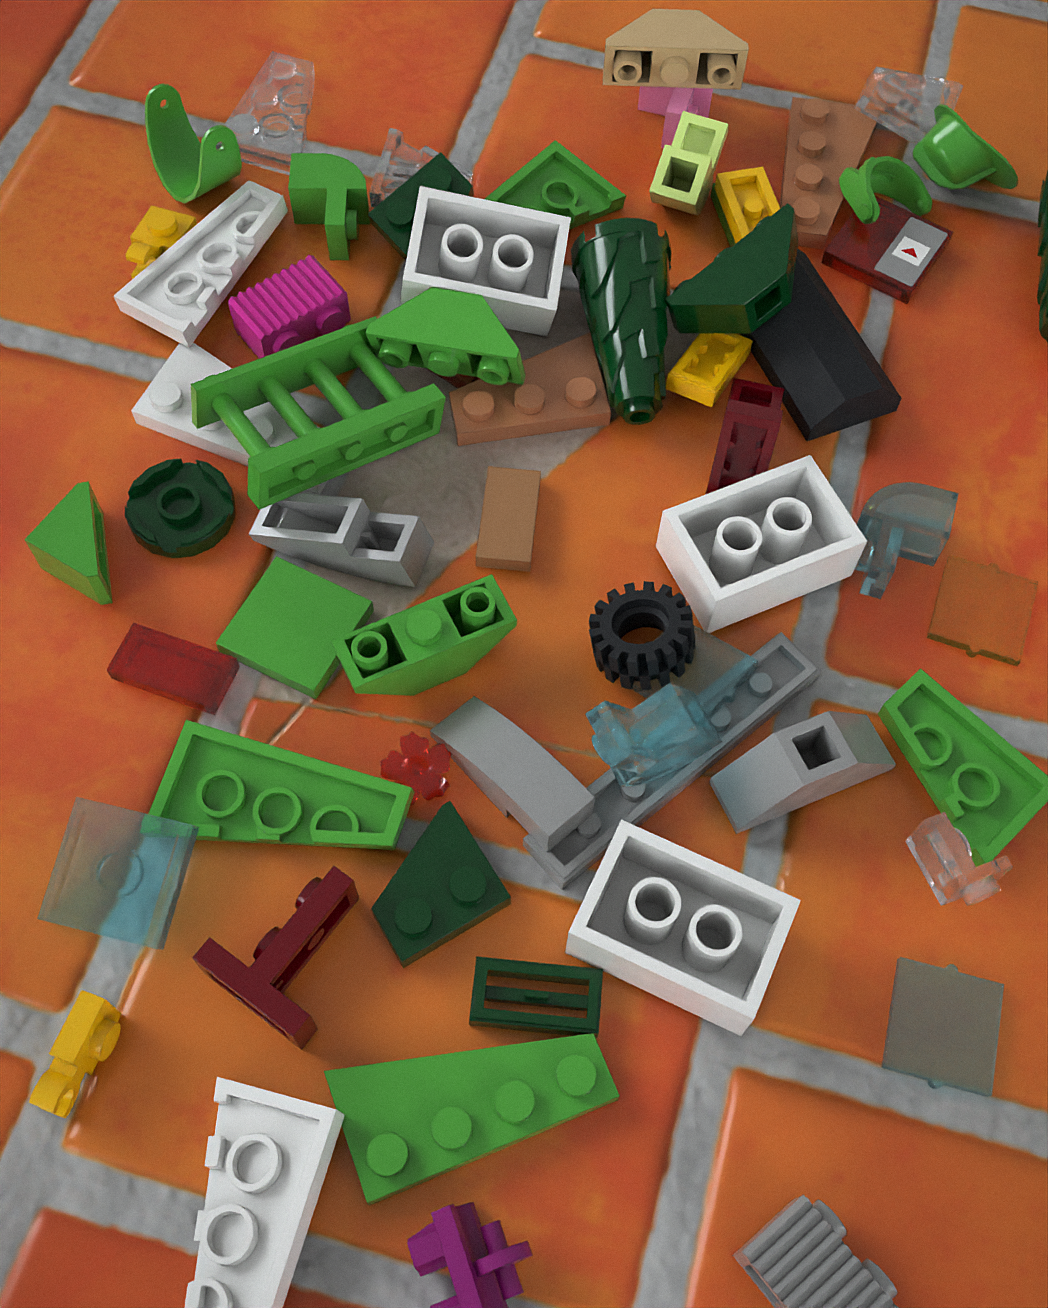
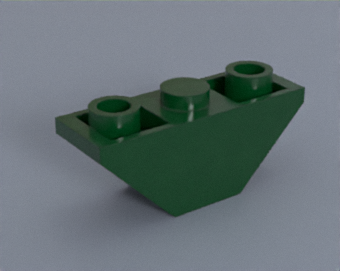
M787 203L772 216L763 218L753 231L732 247L722 250L712 263L693 278L681 282L673 293L665 299L673 327L680 334L752 333L791 302L798 248L794 208Z

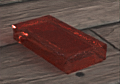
M133 622L106 670L111 679L215 716L240 666L237 658Z

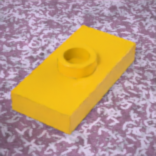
M699 333L669 372L666 389L713 407L749 356L753 341L736 333Z

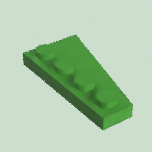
M186 720L141 833L148 838L395 850L414 796V791L411 787Z
M594 1033L324 1071L335 1107L338 1111L345 1114L342 1128L369 1206L613 1103L620 1097Z

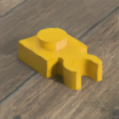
M81 990L49 1052L54 1059L49 1069L45 1071L37 1082L29 1103L66 1119L77 1099L80 1084L85 1073L92 1075L98 1061H105L113 1051L120 1034L121 1026L117 1022L122 1013L106 999Z

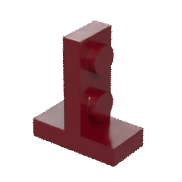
M733 378L706 494L768 471L783 415V410L780 409L784 388Z
M335 866L330 869L323 879L320 877L312 879L299 894L295 903L297 911L283 928L280 929L276 926L261 939L253 953L255 961L250 967L246 966L210 937L192 959L206 976L302 1050L318 1028L311 1015L283 993L359 900L354 880Z

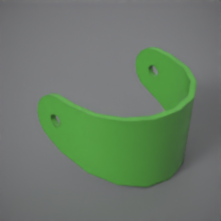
M169 84L156 85L149 91L145 101L147 142L157 174L164 188L175 200L185 204L240 175L242 167L240 149L236 135L230 128L224 125L211 127L204 134L200 143L190 125L178 91ZM162 100H166L164 107L160 106ZM222 142V146L216 149L217 143Z

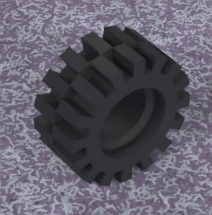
M644 581L643 590L635 591L634 582L624 584L625 594L620 595L614 588L607 593L608 603L599 600L594 606L596 614H590L589 634L599 671H605L606 679L612 683L620 677L622 688L630 690L634 681H640L641 691L651 690L650 681L658 679L661 687L671 684L669 673L672 672L680 678L686 672L685 663L691 665L694 659L696 645L690 605L686 606L685 597L680 592L673 596L672 587L665 584L662 585L658 592L655 591L654 582ZM643 627L656 628L664 632L656 640L644 644H632L621 640L628 632Z

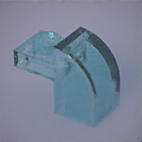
M903 482L886 486L868 499L856 524L867 540L855 567V570L864 572L859 591L860 594L881 599L895 572L898 557L934 566L950 537L959 493L921 483Z
M669 683L633 709L604 700L585 714L595 732L591 737L592 744L600 758L610 766L621 787L638 786L667 776L691 763L722 742L696 694L673 683Z

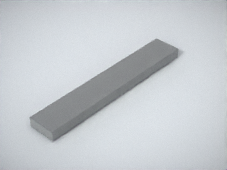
M780 632L590 784L586 789L595 797L592 815L547 853L530 834L523 838V847L560 889L563 890L605 855L621 819L637 827L642 825L815 682L822 670Z

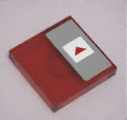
M875 196L880 207L878 219L872 224H864L853 212L824 251L821 263L908 304L948 246L953 231Z

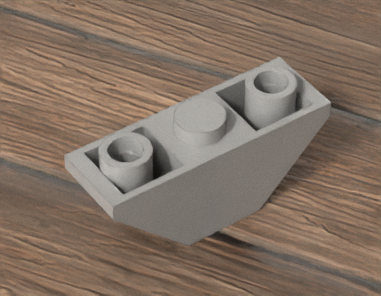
M827 711L774 732L711 777L709 783L735 833L738 834L892 770L896 763L867 715Z

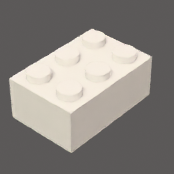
M420 186L403 275L400 305L431 287L478 294L483 296L504 328L547 337L557 310L571 217Z
M808 455L663 510L656 548L703 630L708 634L852 576L867 540L812 456Z
M621 819L568 932L565 953L598 969H603L604 972L742 1036L756 1016L801 900Z

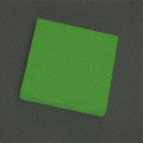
M276 556L221 634L216 645L220 653L317 699L340 664L331 640L364 627L374 611L373 602Z

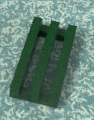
M476 956L469 1025L569 1036L594 1033L595 1038H597L599 1034L603 969ZM487 976L589 986L588 996L486 985ZM490 1001L587 1011L586 1018L488 1009L484 1008V1002Z

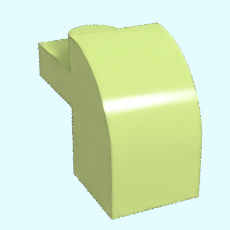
M686 111L682 112L672 145L665 144L649 190L652 202L697 216L701 213L710 193L713 175L729 131L727 123Z

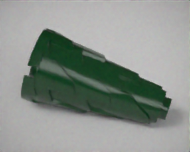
M640 218L612 219L595 224L596 236L585 242V233L583 231L574 241L571 248L572 271L578 281L587 324L604 373L610 407H613L626 423L641 425L655 418V414L663 408L662 400L666 399L664 347L668 337L667 302L665 299L670 296L669 270H671L672 251L666 230L662 237L659 236L656 223Z

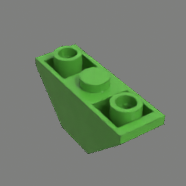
M431 287L368 324L365 334L373 352L380 361L388 366L405 368L410 365L427 368L436 374L447 377L455 376L456 374L474 376L493 385H504L507 382L524 384L526 375L520 350L482 295Z
M491 574L332 639L331 642L355 693L414 696L467 673L517 626V619Z

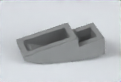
M297 493L260 509L249 532V536L253 541L317 566L352 576L410 587L417 586L434 544L419 516L371 512L362 498Z
M475 696L430 730V736L506 818L512 815L547 853L592 815L595 797L539 743L512 721Z

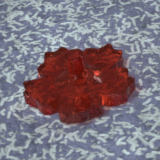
M411 731L408 735H401L399 742L402 754L396 750L389 751L387 757L379 762L381 766L380 775L385 779L395 780V783L411 787L414 791L411 805L418 799L420 791L426 800H431L434 797H443L450 784L439 773H446L450 770L449 761L452 753L446 749L444 743H438L429 748L428 739L426 737H419L414 731Z

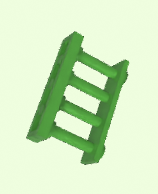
M376 316L347 325L342 329L225 372L210 375L203 380L191 384V412L194 426L199 429L222 420L249 454L247 495L259 510L439 434L446 396L434 383L413 392H407L374 354L365 334L368 324L377 319ZM359 367L388 402L371 409H362L335 376ZM315 384L344 420L324 428H317L290 393ZM270 402L298 438L277 447H270L243 411Z

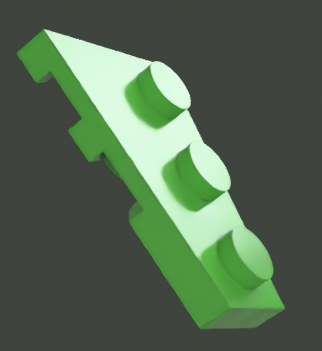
M555 140L488 195L485 200L571 217L570 230L622 209L626 195Z
M921 668L883 704L878 712L882 722L978 873L1002 851L1048 802V775Z

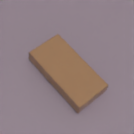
M488 466L476 550V567L530 572L541 471Z

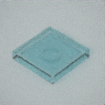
M76 797L37 919L163 950L199 827Z

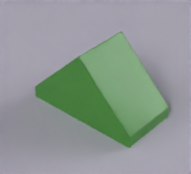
M89 481L77 483L24 540L41 569L101 605L110 604L113 601L103 511Z

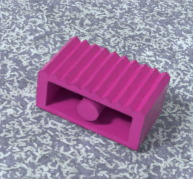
M309 254L305 260L300 259L297 265L291 264L288 269L283 268L280 274L274 273L272 278H265L263 283L257 282L254 288L248 287L246 292L240 291L237 297L231 296L228 301L235 331L238 336H241L243 342H246L247 346L252 349L253 353L257 355L258 359L342 329L345 323L351 320L347 292L318 260Z

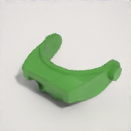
M890 156L870 157L859 170L848 167L839 178V185L845 199L864 224H872L879 217L880 207L874 193L883 194L897 200L916 216L926 215L932 208V198L918 174L901 160Z

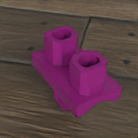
M474 1202L460 1206L451 1204L431 1212L433 1223L424 1227L407 1241L414 1268L421 1277L447 1267L449 1269L456 1295L431 1305L430 1308H508L507 1299L524 1293L514 1264L533 1256L529 1242L524 1241L508 1247L500 1220L481 1226Z

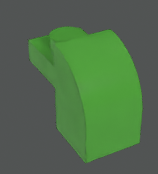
M291 153L288 190L294 223L325 224L330 260H349L350 240L359 239V225H370L368 195L364 175L354 163L337 155L326 153Z

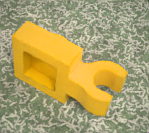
M151 205L130 236L132 244L128 248L125 257L127 261L137 263L136 268L131 274L132 279L196 226V218Z

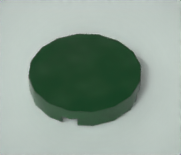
M182 459L166 460L145 470L133 481L128 491L129 500L127 508L125 506V518L136 541L151 553L169 558L192 557L213 548L228 534L235 519L234 494L221 471L208 462L195 460L196 464L183 463Z

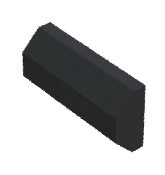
M797 249L791 302L752 333H740V335L753 341L750 351L771 385L784 388L782 402L808 442L897 411L902 398L806 254Z

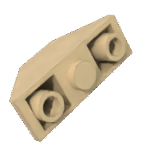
M651 9L606 39L603 85L741 90L749 51L748 43L700 10Z

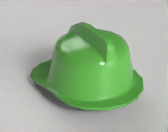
M942 104L934 108L936 124L915 146L912 152L913 159L931 181L940 187L950 190L964 189L984 178L1001 188L1013 189L1018 185L1017 174L1007 159L973 132L954 110Z

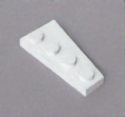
M248 180L113 296L120 311L189 348L288 212L283 195Z
M194 342L189 348L179 343L131 410L136 424L248 467L249 454L222 420L199 429L192 423L191 384L232 368ZM270 402L243 411L270 447H277L298 438ZM328 481L307 490L320 494Z
M217 1077L214 1102L218 1103L219 1106L215 1135L208 1136L204 1165L210 1168L204 1210H198L194 1241L200 1242L195 1279L188 1283L184 1308H283L345 1114L337 1109Z

